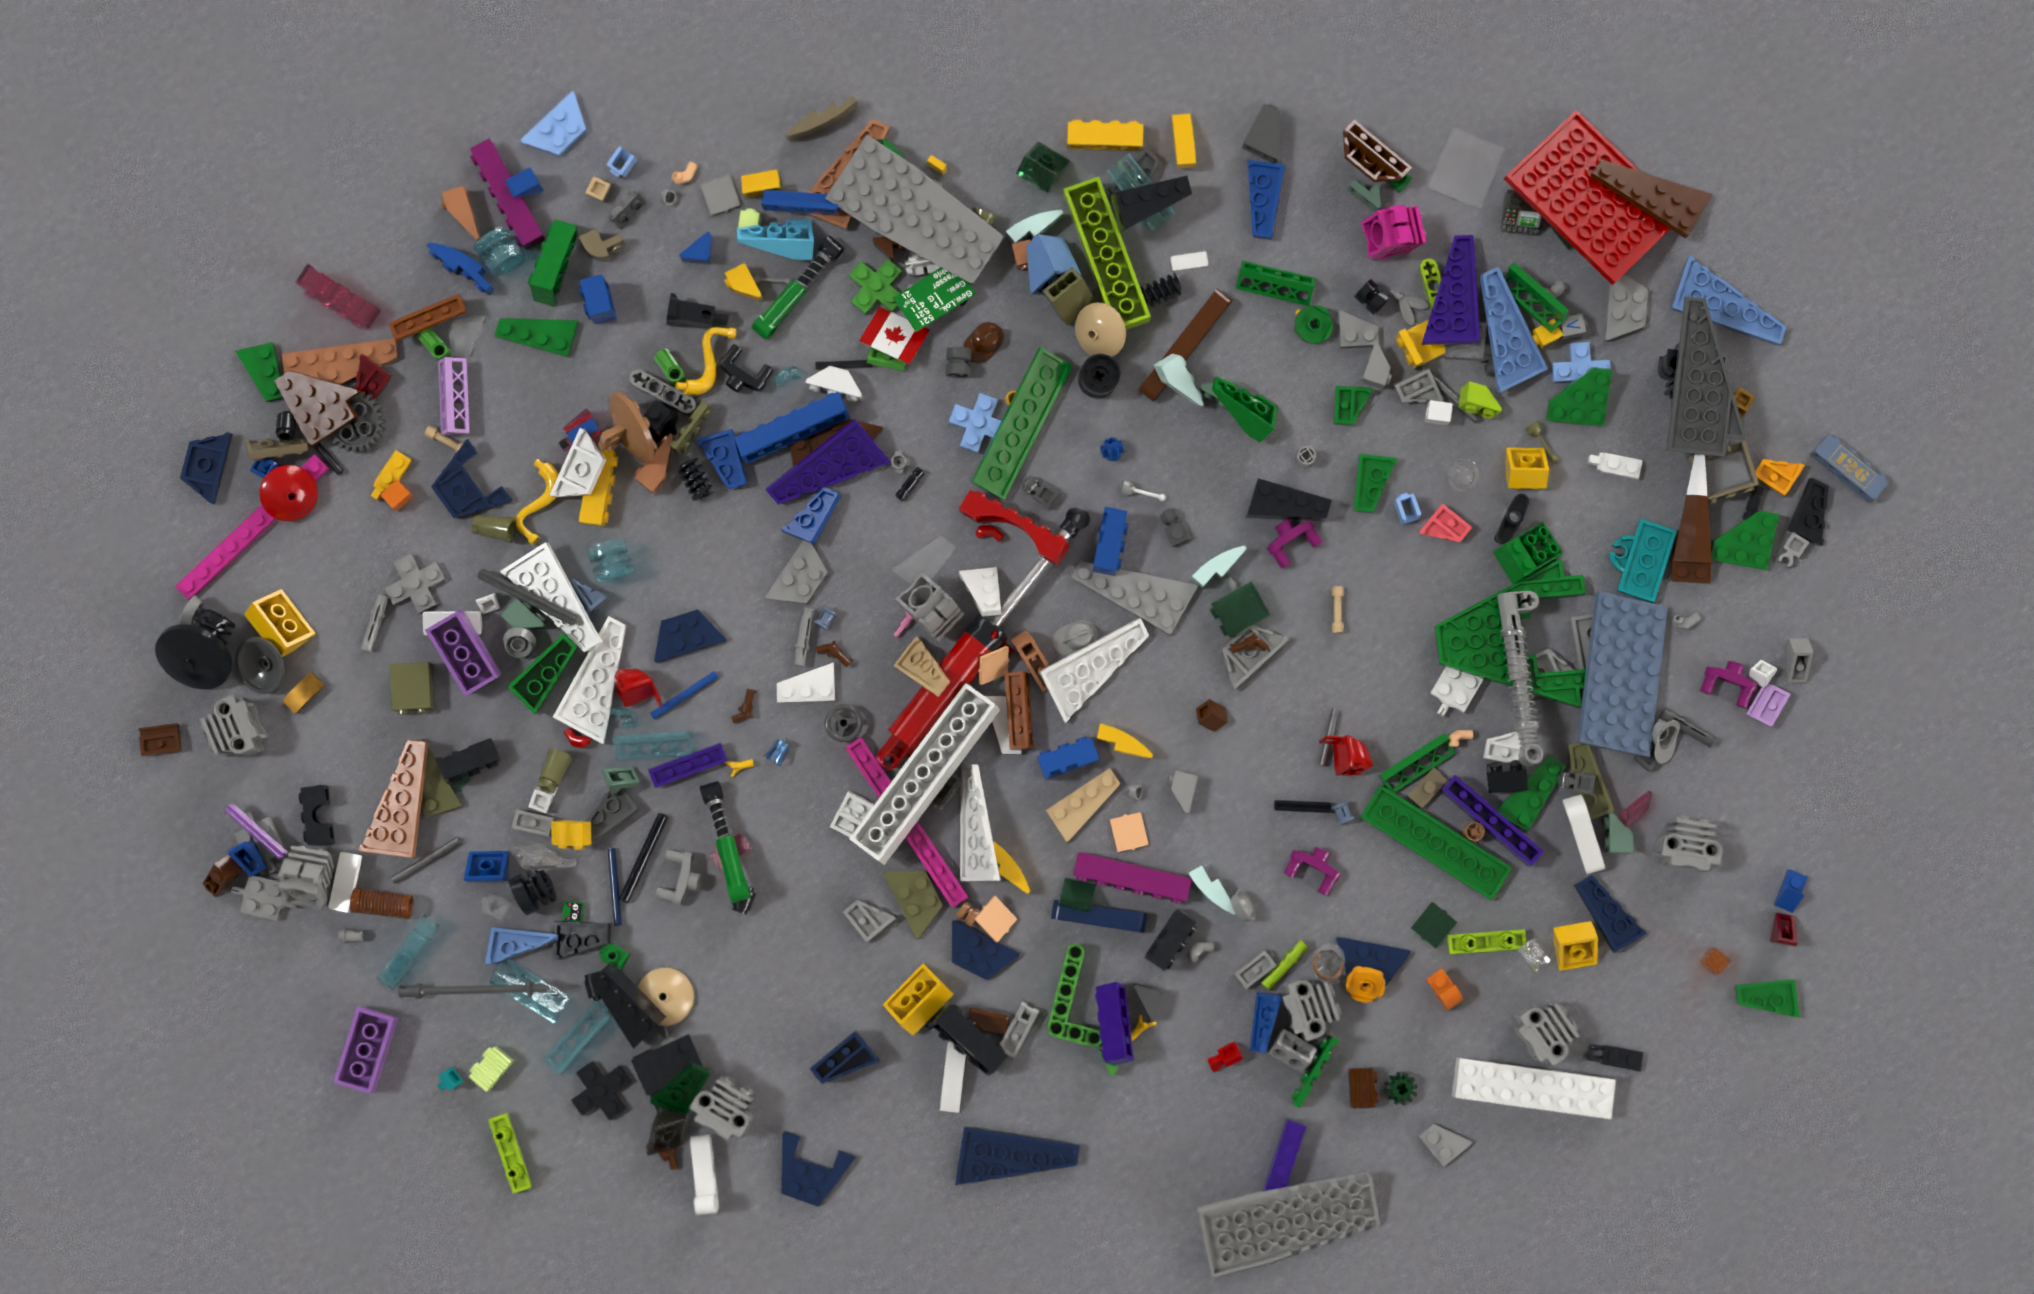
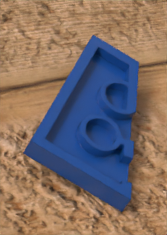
M733 429L696 440L726 487L730 490L748 484L741 456L734 439Z

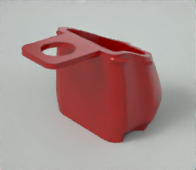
M636 668L619 669L615 672V687L624 708L651 697H655L659 707L662 708L661 698L650 676Z
M1350 735L1344 737L1325 736L1319 740V743L1333 744L1336 776L1360 775L1373 766L1372 758L1366 746Z

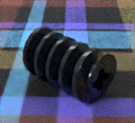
M1175 272L1173 273L1174 278L1170 274L1167 275V281L1161 277L1159 280L1160 284L1154 280L1153 287L1147 283L1146 290L1140 286L1146 304L1148 303L1153 307L1154 300L1160 304L1161 297L1167 301V295H1170L1172 298H1174V292H1177L1179 296L1181 295V285Z
M698 458L684 462L679 466L678 470L679 474H684L681 478L683 481H687L685 486L690 488L689 494H694L692 496L693 501L702 500L714 493L713 491L709 492L712 485L705 484L709 479H702L705 471H698L702 465H695L699 460Z

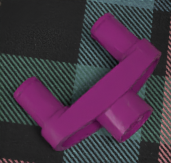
M1287 519L1274 527L1279 536L1266 549L1270 555H1273L1279 566L1284 568L1291 563L1282 549L1284 544L1301 533L1306 536L1313 548L1321 544L1322 540L1315 531V526L1311 520L1293 526L1291 521Z
M1728 661L1725 669L1706 667L1704 672L1705 678L1700 692L1711 695L1716 679L1723 680L1740 687L1741 692L1736 706L1747 709L1752 693L1756 691L1757 684L1742 675L1745 666Z
M1315 847L1311 855L1293 850L1290 855L1291 859L1284 871L1285 875L1294 878L1301 863H1305L1324 873L1325 878L1318 892L1327 897L1335 882H1338L1341 876L1337 870L1327 864L1331 854L1318 847Z

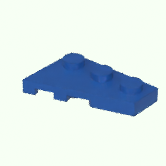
M823 487L807 503V507L801 513H797L793 517L794 520L788 526L785 525L781 530L786 534L814 545L841 495L838 492Z
M1256 993L1250 1051L1266 1053L1282 996Z

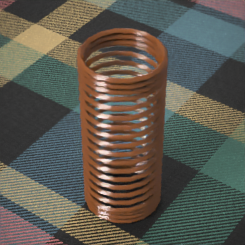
M354 888L350 899V911L353 913L382 915L408 920L413 911L414 900L412 895ZM364 891H365L364 901H363V906H362L363 894H364ZM367 892H368L367 905H366V908H365L366 896H367ZM374 893H375L374 905H373V908H372L373 896H374ZM381 893H382L381 905H380V909H379L380 896H381ZM377 894H378L377 907H376V910H375L376 899H377ZM384 895H385L384 907H383V910H382L383 898H384ZM391 895H392L391 907H390V911H389L390 898H391ZM389 896V898H388V905H387V909H386L387 897ZM399 896L398 907L396 911L397 899ZM401 897H402V904H401V909H400V913H399L400 901H401Z

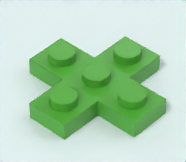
M889 259L876 272L860 261L849 274V277L862 287L851 300V303L865 315L877 301L893 312L898 306L893 297L900 293L891 285L902 273V270Z

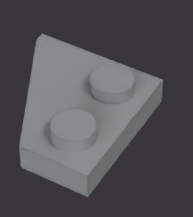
M1429 368L1393 384L1401 402H1429L1430 400L1444 402Z
M1433 1123L1418 1135L1443 1167L1472 1144L1470 1140Z

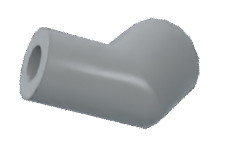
M1559 280L1550 289H1544L1554 298H1557L1564 293L1566 287L1565 283Z
M1696 612L1689 618L1675 615L1672 624L1676 628L1689 630L1701 620V617Z
M1196 942L1188 950L1189 961H1198V957L1202 952H1213V942Z

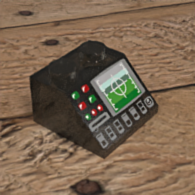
M1508 189L1504 195L1500 232L1538 236L1543 217L1515 190Z

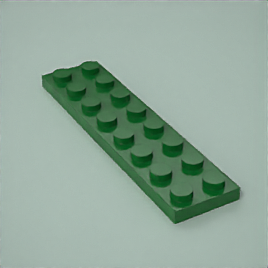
M1042 347L1038 348L971 480L973 484L1001 500H1005L1072 368L1071 364Z
M1379 785L1359 817L1491 901L1512 869L1503 861L1382 785Z

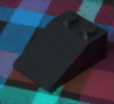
M689 1034L631 1060L646 1096L661 1090L692 1062L703 1066Z

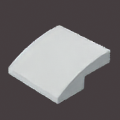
M848 791L830 827L851 837L875 803Z

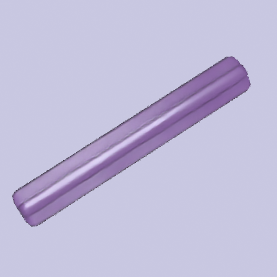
M234 804L227 806L225 812L278 859H283L287 855V851L238 807Z

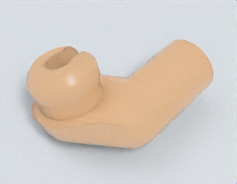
M689 162L685 171H676L672 174V180L676 184L691 181L698 165Z
M1456 730L1448 736L1449 746H1459V740H1473V730Z

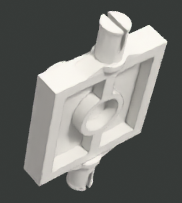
M1445 667L1430 693L1442 703L1437 714L1440 715L1442 712L1441 716L1444 717L1448 708H1455L1464 713L1483 679Z

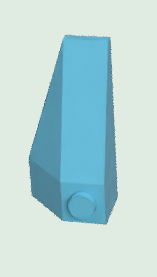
M791 219L786 220V224L777 225L776 222H772L767 227L754 225L737 228L736 230L738 243L793 260L805 261L812 260L814 238L811 220Z

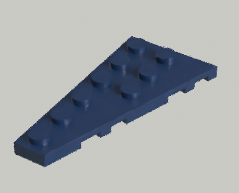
M964 1126L955 1186L1077 1166L1080 1145Z

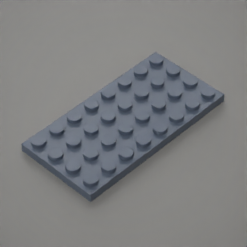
M1596 592L1577 743L1645 758L1650 757L1668 607L1605 592Z

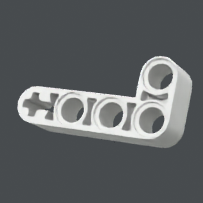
M1582 795L1562 800L1586 874L1606 869Z
M711 1135L691 1136L690 1145L696 1197L694 1198L696 1215L717 1213L719 1211Z

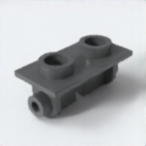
M636 191L629 192L621 201L624 204L623 208L618 204L609 213L610 216L608 218L619 229L627 224L646 204V201Z

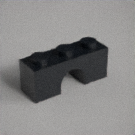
M328 785L300 788L299 802L303 806L301 820L302 823H305V831H303L304 842H307V846L335 843L333 824H321L316 817L320 807L331 805Z

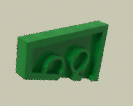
M273 342L235 351L266 402L284 399L275 383V380L281 377Z
M1359 454L1353 511L1373 513L1398 458Z
M1795 979L1735 985L1737 1005L1800 1018Z

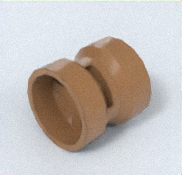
M1478 822L1468 823L1463 828L1464 838L1471 842L1479 841L1484 837L1485 829Z
M966 901L955 916L958 919H963L969 927H972L975 923L974 918L980 913V910L974 909Z

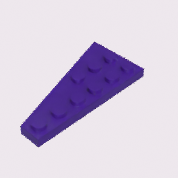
M1474 235L1454 236L1422 345L1475 344L1480 342Z
M854 419L770 484L766 491L777 504H781L810 491L814 492L821 487L830 486L855 477L862 472L874 470L881 465H888L891 461L860 423Z

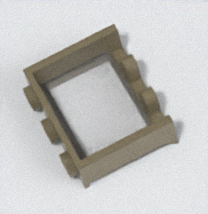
M1746 441L1727 446L1726 457L1705 455L1708 504L1717 502V498L1724 496L1725 499L1737 496V491L1743 490L1744 493L1755 490L1754 486L1759 485ZM1694 457L1687 459L1691 470Z

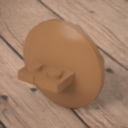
M617 391L611 394L608 403L613 427L602 432L597 447L601 452L605 450L611 451L618 446L617 444L622 443L628 452L640 462L648 463L652 461L657 445L652 440L648 429L650 427L648 419L642 417L639 412L640 407L638 403L631 401L623 392Z

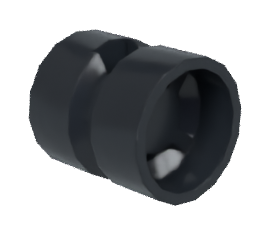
M1370 279L1354 297L1361 304L1365 303L1366 309L1374 315L1389 300L1390 296L1384 290H1378L1379 286ZM1371 292H1373L1375 295L1371 299H1368L1367 296Z

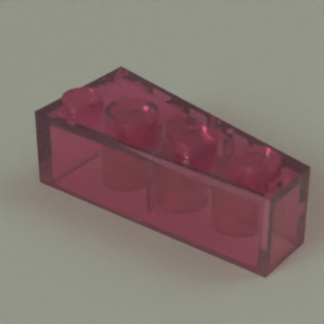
M308 263L295 282L305 291L304 295L312 300L314 298L321 301L319 304L328 310L331 307L337 310L335 314L341 318H350L353 320L351 324L359 329L364 327L369 330L380 313L376 306L357 294L351 293L343 285L336 284L334 280L324 273L320 274Z

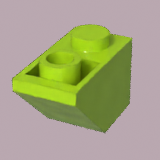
M1469 381L1460 389L1458 409L1465 410V412L1481 415L1486 419H1493L1502 411V408L1487 386Z

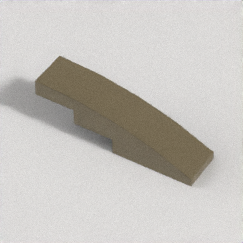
M851 96L839 107L832 103L820 114L813 109L786 133L787 139L789 141L797 140L826 129L858 107L857 100Z

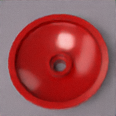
M282 465L272 469L263 478L259 488V499L264 510L271 517L285 522L297 521L307 516L313 510L318 498L317 484L312 475L305 469L295 465ZM290 493H294L292 499H288Z

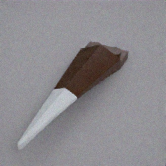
M1695 454L1671 562L1670 581L1710 584L1712 557L1705 455Z

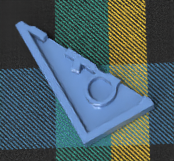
M491 927L485 964L493 965L558 941L559 935Z

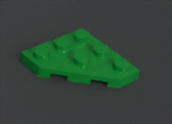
M1591 367L1583 376L1574 380L1562 392L1548 400L1546 420L1604 426L1612 369Z
M1758 510L1746 520L1729 529L1725 534L1714 539L1711 546L1712 560L1767 570L1779 514Z

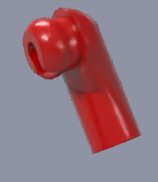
M980 525L975 532L979 539L991 535L998 542L1005 536L994 525Z
M572 727L563 731L573 747L583 749L591 744L589 736H577Z

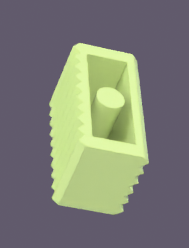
M498 1046L489 1047L482 1055L484 1059L480 1063L476 1062L470 1069L471 1075L469 1078L485 1092L492 1089L514 1062Z

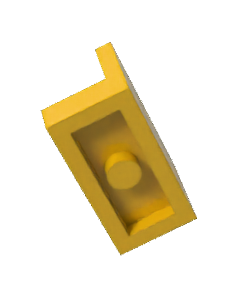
M778 170L741 176V187L745 199L764 195V190L781 191Z

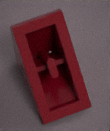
M1781 913L1775 914L1770 942L1786 946H1797L1795 916Z

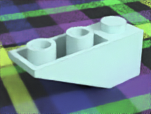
M1171 354L1154 365L1161 382L1191 403L1199 406L1204 405L1201 400L1203 398L1202 394L1196 389L1194 378L1185 367L1186 361L1182 356Z

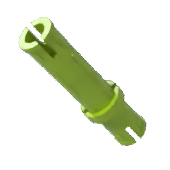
M1299 940L1289 952L1285 953V957L1261 983L1271 991L1294 964L1298 963L1297 960L1309 947Z

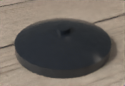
M187 624L173 625L165 629L156 641L155 654L160 666L169 676L183 685L196 689H213L222 685L231 673L232 658L227 647L219 638L203 628Z

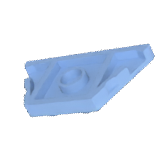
M572 91L520 140L521 143L536 147L542 151H548L560 157L587 131L575 93Z

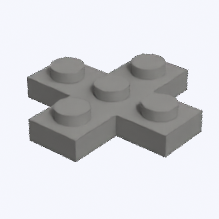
M412 554L395 561L394 564L402 580L385 587L392 604L395 606L411 598L419 614L437 606L429 588L446 580L439 564L436 562L420 570Z

